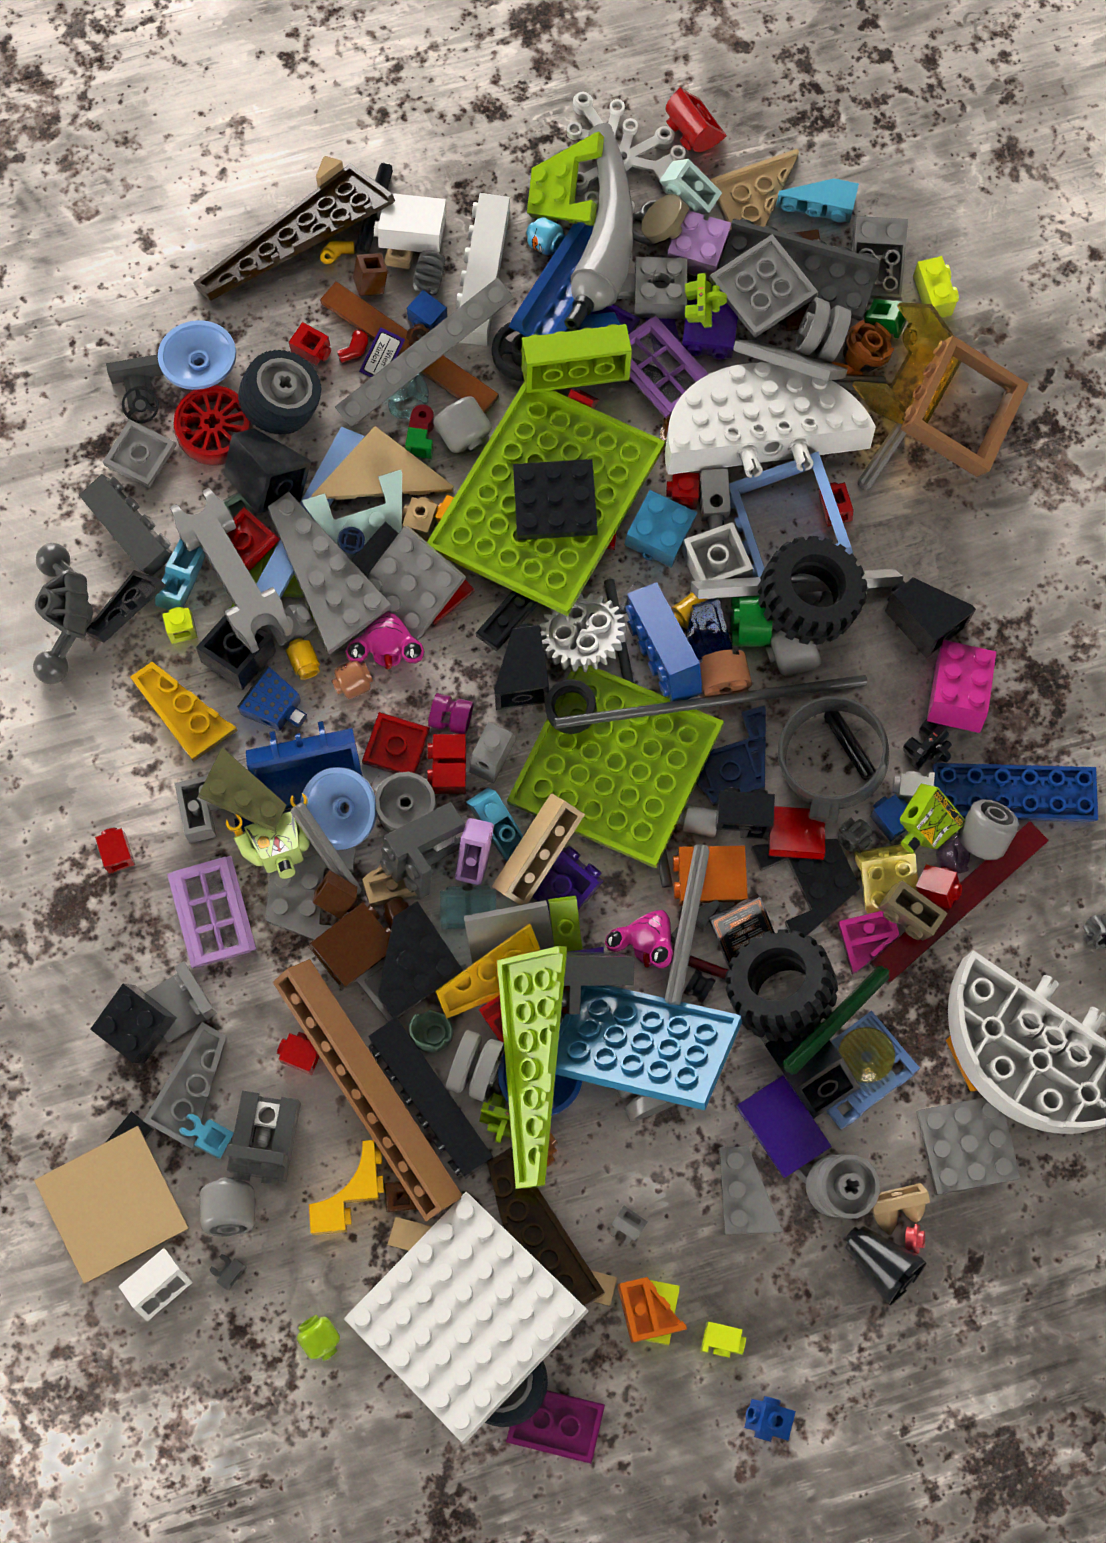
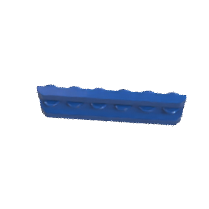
M582 222L572 225L509 324L510 328L526 337L535 334L546 335L558 331H568L569 328L566 327L564 321L573 308L574 298L571 293V275L584 253L594 226H589Z
M936 763L933 765V772H935L934 786L942 791L964 819L974 802L985 799L1003 804L1015 814L1018 820L1093 822L1098 820L1096 767Z

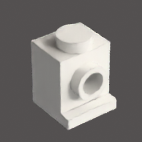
M915 771L902 773L900 777L894 776L892 792L896 793L899 799L902 798L909 803L921 783L934 786L935 772H929L927 777Z

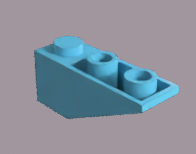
M833 178L781 190L778 193L776 207L782 208L787 212L796 211L806 213L811 217L820 216L832 219L835 222L850 223L859 183Z
M487 787L466 801L477 820L493 823L492 843L507 863L523 838V834L498 793Z

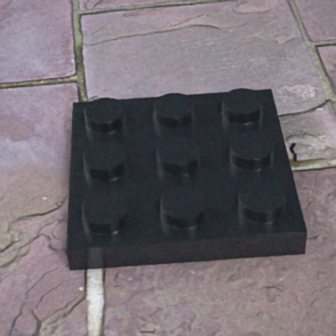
M592 459L513 464L518 540L598 535Z

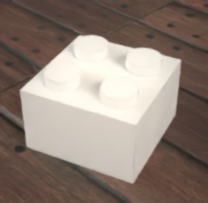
M733 522L683 540L682 553L694 581L751 578L753 567Z

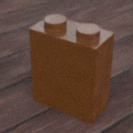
M364 902L318 936L308 946L342 991L385 958L391 929L388 927L384 929L378 921L380 917L371 905L367 907Z

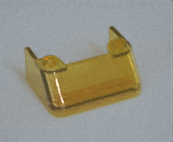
M898 303V309L908 321V325L902 334V341L909 353L891 385L854 381L852 385L871 411L902 425L906 416L904 413L913 404L915 399L913 393L925 378L923 372L927 365L933 361L935 356L933 354L934 349L938 347L941 340L944 341L953 336V333L932 304ZM954 356L951 357L922 419L926 423L932 417L961 364V361Z

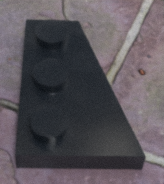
M134 570L89 625L86 633L91 638L105 643L164 589L166 585L158 578Z

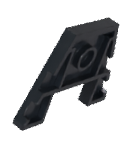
M838 839L825 840L824 860L769 856V844L751 847V851L761 871L788 861L810 911L785 921V925L791 934L796 930L803 932L804 937L808 936L860 889Z

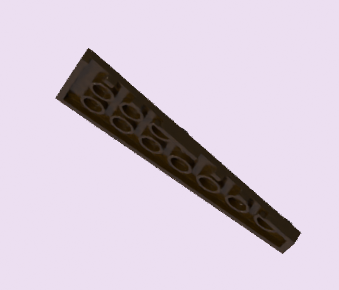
M350 163L197 279L193 284L197 291L209 301H212L388 207L395 202L394 196Z

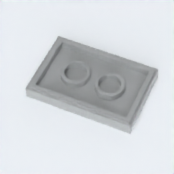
M546 900L464 916L472 964L529 923L532 926L540 950L554 947Z

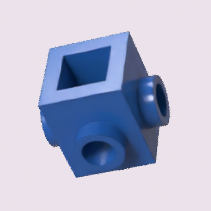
M764 1396L763 1401L751 1399L750 1406L746 1411L744 1428L755 1431L754 1437L771 1442L772 1437L789 1441L796 1411L781 1407V1400Z

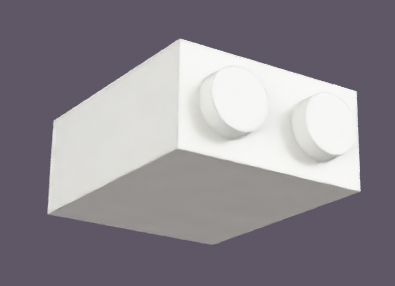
M393 194L395 202L378 211V219L380 221H375L374 236L378 237V248L416 252L434 251L439 254L446 220V199Z

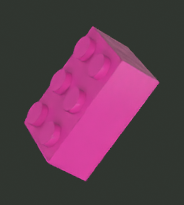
M943 640L935 664L927 721L972 732H981L989 710L996 651Z

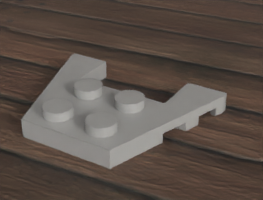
M356 848L336 850L349 871L354 872ZM319 854L304 857L301 863L295 864V874L290 878H280L278 870L270 873L266 909L267 923L315 940L333 926L320 925L322 908L313 903L314 892L324 879L325 871H329Z

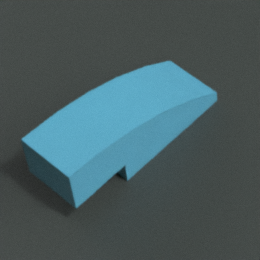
M179 540L165 566V575L161 581L166 587L155 596V606L167 610L175 607H184L205 558L201 547L188 552L182 540Z

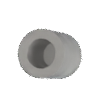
M688 805L687 810H683L678 825L683 826L684 832L715 838L717 831L716 810Z

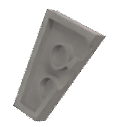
M720 1147L724 1235L783 1232L749 1147Z

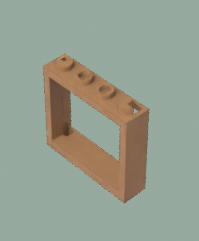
M953 335L944 341L941 340L938 347L934 349L933 354L935 356L933 361L927 365L923 372L925 378L913 393L915 398L913 404L904 413L906 416L901 430L978 477L990 471L1029 384ZM952 356L1005 389V393L977 454L922 420Z

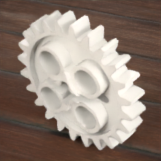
M581 593L568 616L550 608L552 615L545 614V623H540L543 650L547 658H552L554 665L561 662L562 669L564 670L571 665L573 672H576L579 666H582L583 671L587 672L588 665H592L597 670L598 662L607 665L606 658L615 659V650L622 651L621 642H626L625 633L627 630L624 616L620 614L619 607L613 608L611 600L604 603L603 596L594 600L592 593H590L587 599H584Z

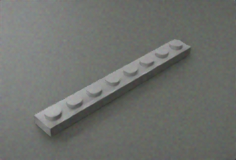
M497 277L335 406L336 410L352 428L512 301L514 297Z

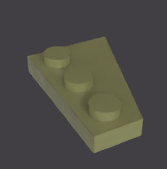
M223 747L198 795V798L237 814L271 831H275L286 808V804Z

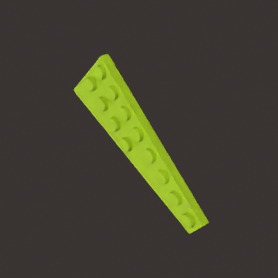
M556 946L497 960L516 1189L545 1185L567 948L564 946Z

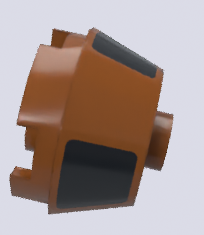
M864 320L850 327L847 332L843 346L845 361L854 370L862 373L870 372L889 362L894 351L890 342L892 335L877 322L875 325L864 323Z

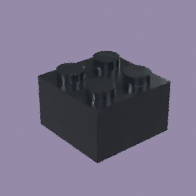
M226 615L222 617L196 647L201 663L241 690L247 686L276 652L272 636L259 628L255 634L259 650L252 653L237 638Z
M123 983L90 1030L132 1063L145 1064L177 1017L136 985Z

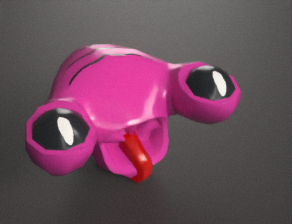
M386 612L372 622L360 637L348 644L346 655L349 661L361 663L367 658L369 653H372L374 661L389 670L393 666L398 665L402 657L408 663L416 664L420 662L425 651L423 645L410 635L401 619L391 612Z
M664 910L647 913L628 926L612 930L606 936L605 945L612 952H619L632 945L636 958L644 964V967L648 968L654 965L658 968H667L672 963L674 954L671 943L670 918Z

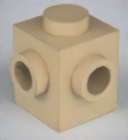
M412 497L409 506L405 505L402 511V528L409 526L427 542L436 522L437 504L425 497H420L419 499Z

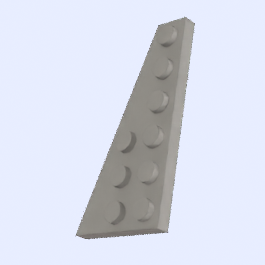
M287 492L268 506V512L283 543L288 560L293 567L300 589L313 615L316 627L329 656L390 610L391 604L290 492Z

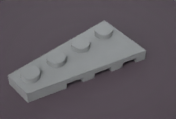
M201 1022L143 1122L193 1149L196 1136H184L179 1132V1129L181 1127L189 1131L193 1129L194 1123L186 1118L188 1114H194L200 1120L202 1119L226 1035Z

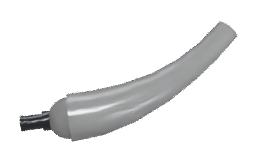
M608 123L594 126L588 134L590 136L595 132H600L604 136L602 157L596 158L599 179L598 212L591 237L571 275V293L574 298L573 308L564 323L567 328L573 331L579 330L585 317L590 315L592 311L602 310L616 302L627 278L632 253L633 207L628 178L613 129Z

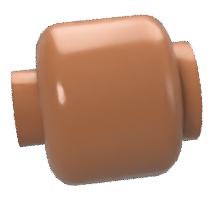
M349 661L337 667L334 671L336 678L331 680L338 695L343 693L348 699H353L368 692L371 688L370 683L373 682L365 662L360 663L358 661Z

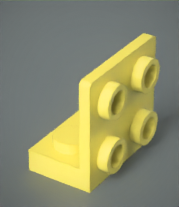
M901 844L863 850L861 853L858 851L854 852L855 863L861 870L864 905L867 913L881 911L878 907L891 887L902 880L916 890L918 875L915 852L907 851Z

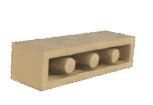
M551 793L492 884V887L519 905L528 904L585 814Z

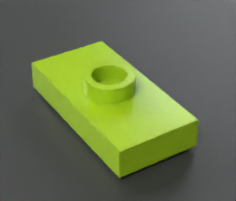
M576 895L548 899L554 947L564 946L567 948V952L583 950Z

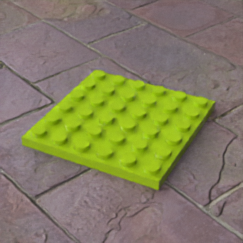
M588 665L587 672L583 671L582 666H579L576 672H573L571 669L566 679L582 681L591 688L595 695L597 712L671 702L668 697H664L661 694L599 668L595 670L592 665ZM574 692L565 693L560 696L555 704V712L558 717L585 714L587 709L584 697ZM695 709L591 724L588 729L581 733L566 734L552 727L549 720L546 719L507 799V803L537 816L552 793L585 814L574 833L657 868L723 728L724 721Z

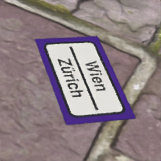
M380 327L359 372L373 377L397 357L405 339Z

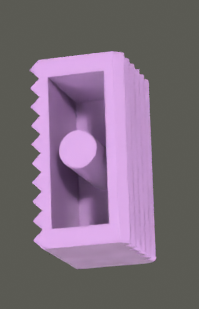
M473 818L467 819L460 839L455 872L456 880L475 885L482 884L488 865L494 829L493 823Z

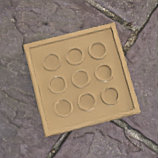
M139 1126L34 1180L84 1284L189 1229Z

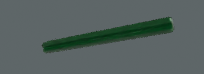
M882 965L877 966L784 1061V1070L791 1075L796 1074L890 978L889 969L884 968Z

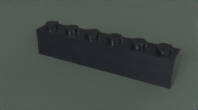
M397 1017L369 1035L371 1044L368 1045V1048L377 1060L382 1057L387 1064L384 1071L392 1083L398 1080L403 1088L399 1093L407 1105L414 1104L418 1109L419 1113L415 1116L423 1128L430 1127L436 1135L432 1138V1141L441 1153L444 1150L447 1151L451 1157L448 1164L456 1176L462 1173L466 1179L485 1166L493 1158V1155Z

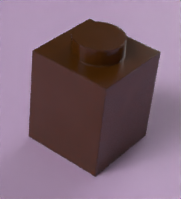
M382 253L357 255L353 279L359 296L384 294L388 270Z
M329 870L314 892L313 903L335 917L342 919L346 912L350 913L356 907L359 900L356 898L358 887Z

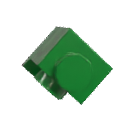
M874 299L870 309H867L865 312V323L875 325L877 322L885 327L890 334H893L894 338H899L907 322L904 302Z

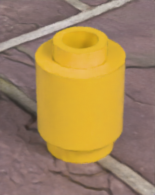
M690 593L671 607L679 625L688 629L708 614L711 604L708 599H699L694 593Z
M298 638L291 641L286 649V654L295 675H299L301 680H306L319 674L320 662L310 640Z

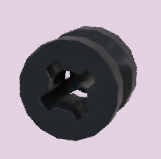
M696 969L683 994L687 996L692 995L697 998V1002L703 1004L716 980L712 977H704L702 972Z

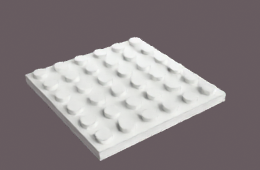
M465 1192L461 1199L451 1206L351 1310L344 1320L446 1427L465 1444L589 1311L469 1193Z

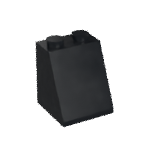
M253 428L232 434L223 475L254 511L260 514L267 512L268 506L287 492H290L298 502H301L311 461Z
M912 577L906 583L902 580L892 588V595L887 599L888 605L885 612L918 650L928 658L941 647L943 640H951L967 627L976 608L961 599Z
M525 623L512 629L494 688L496 710L544 704L546 695L549 692V682L540 625L534 626L531 623Z
M812 1028L807 1031L808 1035L800 1038V1035L794 1036L792 1041L785 1042L783 1038H778V1041H768L764 1045L814 1119L861 1087L830 1040L796 1074L791 1075L784 1070V1061L814 1031Z

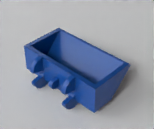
M319 721L320 735L301 739V734L299 733L295 734L296 740L278 743L275 731L269 732L271 745L246 750L248 771L286 804L285 809L293 808L290 803L291 796L294 795L295 804H299L307 783L323 770L342 767L354 770L362 775L353 728L326 733L323 721Z

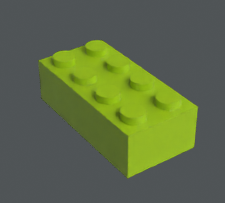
M611 324L600 328H583L577 331H558L553 334H535L523 337L522 371L526 393L629 380L632 349L627 325Z

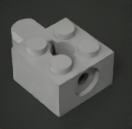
M636 257L635 273L627 274L617 299H634V315L639 318H653L656 316L657 318L685 319V307L687 306L685 294L687 258Z

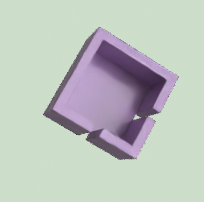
M688 211L681 224V234L671 241L667 258H687V273L694 276L705 273L706 279L709 280V275L718 269L730 235L731 223L710 216L707 221L704 220L705 215Z

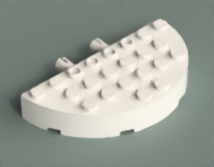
M766 362L733 365L701 378L680 397L669 421L665 464L668 475L743 465L746 476L752 478V470L755 478L763 471L760 463L795 459L797 469L803 471V463L805 471H807L814 465L810 456L812 453L819 451L820 455L870 449L876 426L863 405L851 393L832 380L825 381Z
M974 950L962 959L956 970L948 1003V1022L952 1044L961 1067L970 1082L1000 1112L1034 1129L1052 1133L1074 1134L1106 1126V1040L1096 1034L1106 1018L1105 1013L1101 1012L1100 1015H1097L1100 1010L1090 1007L1088 1014L1081 1024L1049 1002L1054 991L1059 986L1056 980L1050 983L1052 977L1044 975L1034 992Z

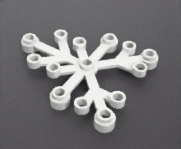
M587 92L576 94L573 98V110L579 115H585L593 127L603 123L593 108L591 95ZM615 99L610 103L608 124L611 125L614 135H616L620 117L625 111V104L619 99ZM616 106H618V107H620L621 109H620V110H614L613 108L616 107ZM628 118L623 122L624 134L619 149L622 157L626 158L623 160L626 171L631 167L652 171L660 181L672 161L685 159V148L681 145L673 146L675 134L670 127L662 126L658 128L655 136L630 148L633 136L638 130V123L632 118ZM571 122L567 126V136L572 140H583L589 136L590 130L582 129L578 122ZM628 125H632L634 128L627 129L626 127ZM572 129H577L578 132H577V133H572L571 130H572ZM661 134H667L669 136L662 137ZM655 147L663 150L671 148L670 154L657 161L638 157ZM680 152L682 155L675 156L674 153ZM597 167L585 173L578 172L577 180H583V182L577 183L576 195L585 194L589 189V183L598 178ZM590 191L586 193L585 201H588L589 198H594L598 207L599 192ZM632 201V207H633V213H634V207H635V205H634V202Z

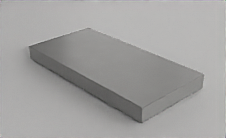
M757 339L735 341L733 348L735 352L825 381L844 379L848 371L847 368Z

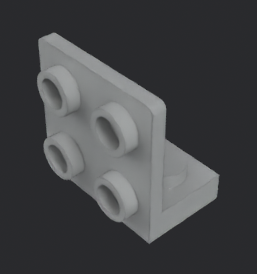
M184 961L174 967L177 971L175 975L146 992L147 995L177 1017L164 1036L168 1043L173 1042L200 1025L201 1022H205L217 1014Z

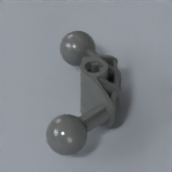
M48 543L38 550L36 565L44 575L55 578L43 585L36 598L35 609L44 620L62 632L52 650H45L37 655L33 663V671L35 676L43 683L56 684L67 675L68 662L65 657L76 637L84 639L86 636L87 626L93 616V608L88 602L87 578L70 567V555L67 549L58 543Z

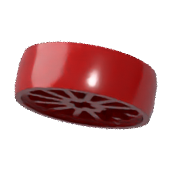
M214 385L205 389L193 390L180 401L174 415V433L181 449L193 460L205 465L225 464L229 446L222 448L220 440L225 438L229 443L231 442L232 436L227 431L237 433L253 429L252 422L245 417L241 410L239 397L235 391L227 387ZM210 402H216L214 410H211ZM222 403H228V405L221 410ZM206 404L207 411L204 412L199 406ZM234 409H236L237 411H239L238 413H234V414L228 415V414L231 413ZM240 420L244 421L243 426L230 424ZM192 423L200 424L198 430L191 431L188 427ZM205 439L201 449L195 446L200 440ZM211 441H216L217 450H208Z

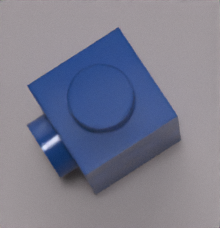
M424 290L407 307L408 320L412 322L413 326L415 324H423L425 328L432 330L448 317L447 307Z
M896 794L889 799L884 796L873 805L874 810L870 816L890 842L906 831L900 823V817L908 803L902 798L899 799Z

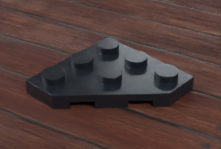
M418 901L395 915L391 925L377 995L392 1018H395L463 971Z

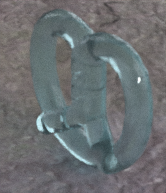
M417 375L409 382L408 387L397 391L387 399L389 411L393 416L400 419L411 416L415 406L405 411H400L396 407V403L411 396L419 400L415 406L428 403L429 390L422 376ZM416 383L419 385L421 393L416 390Z

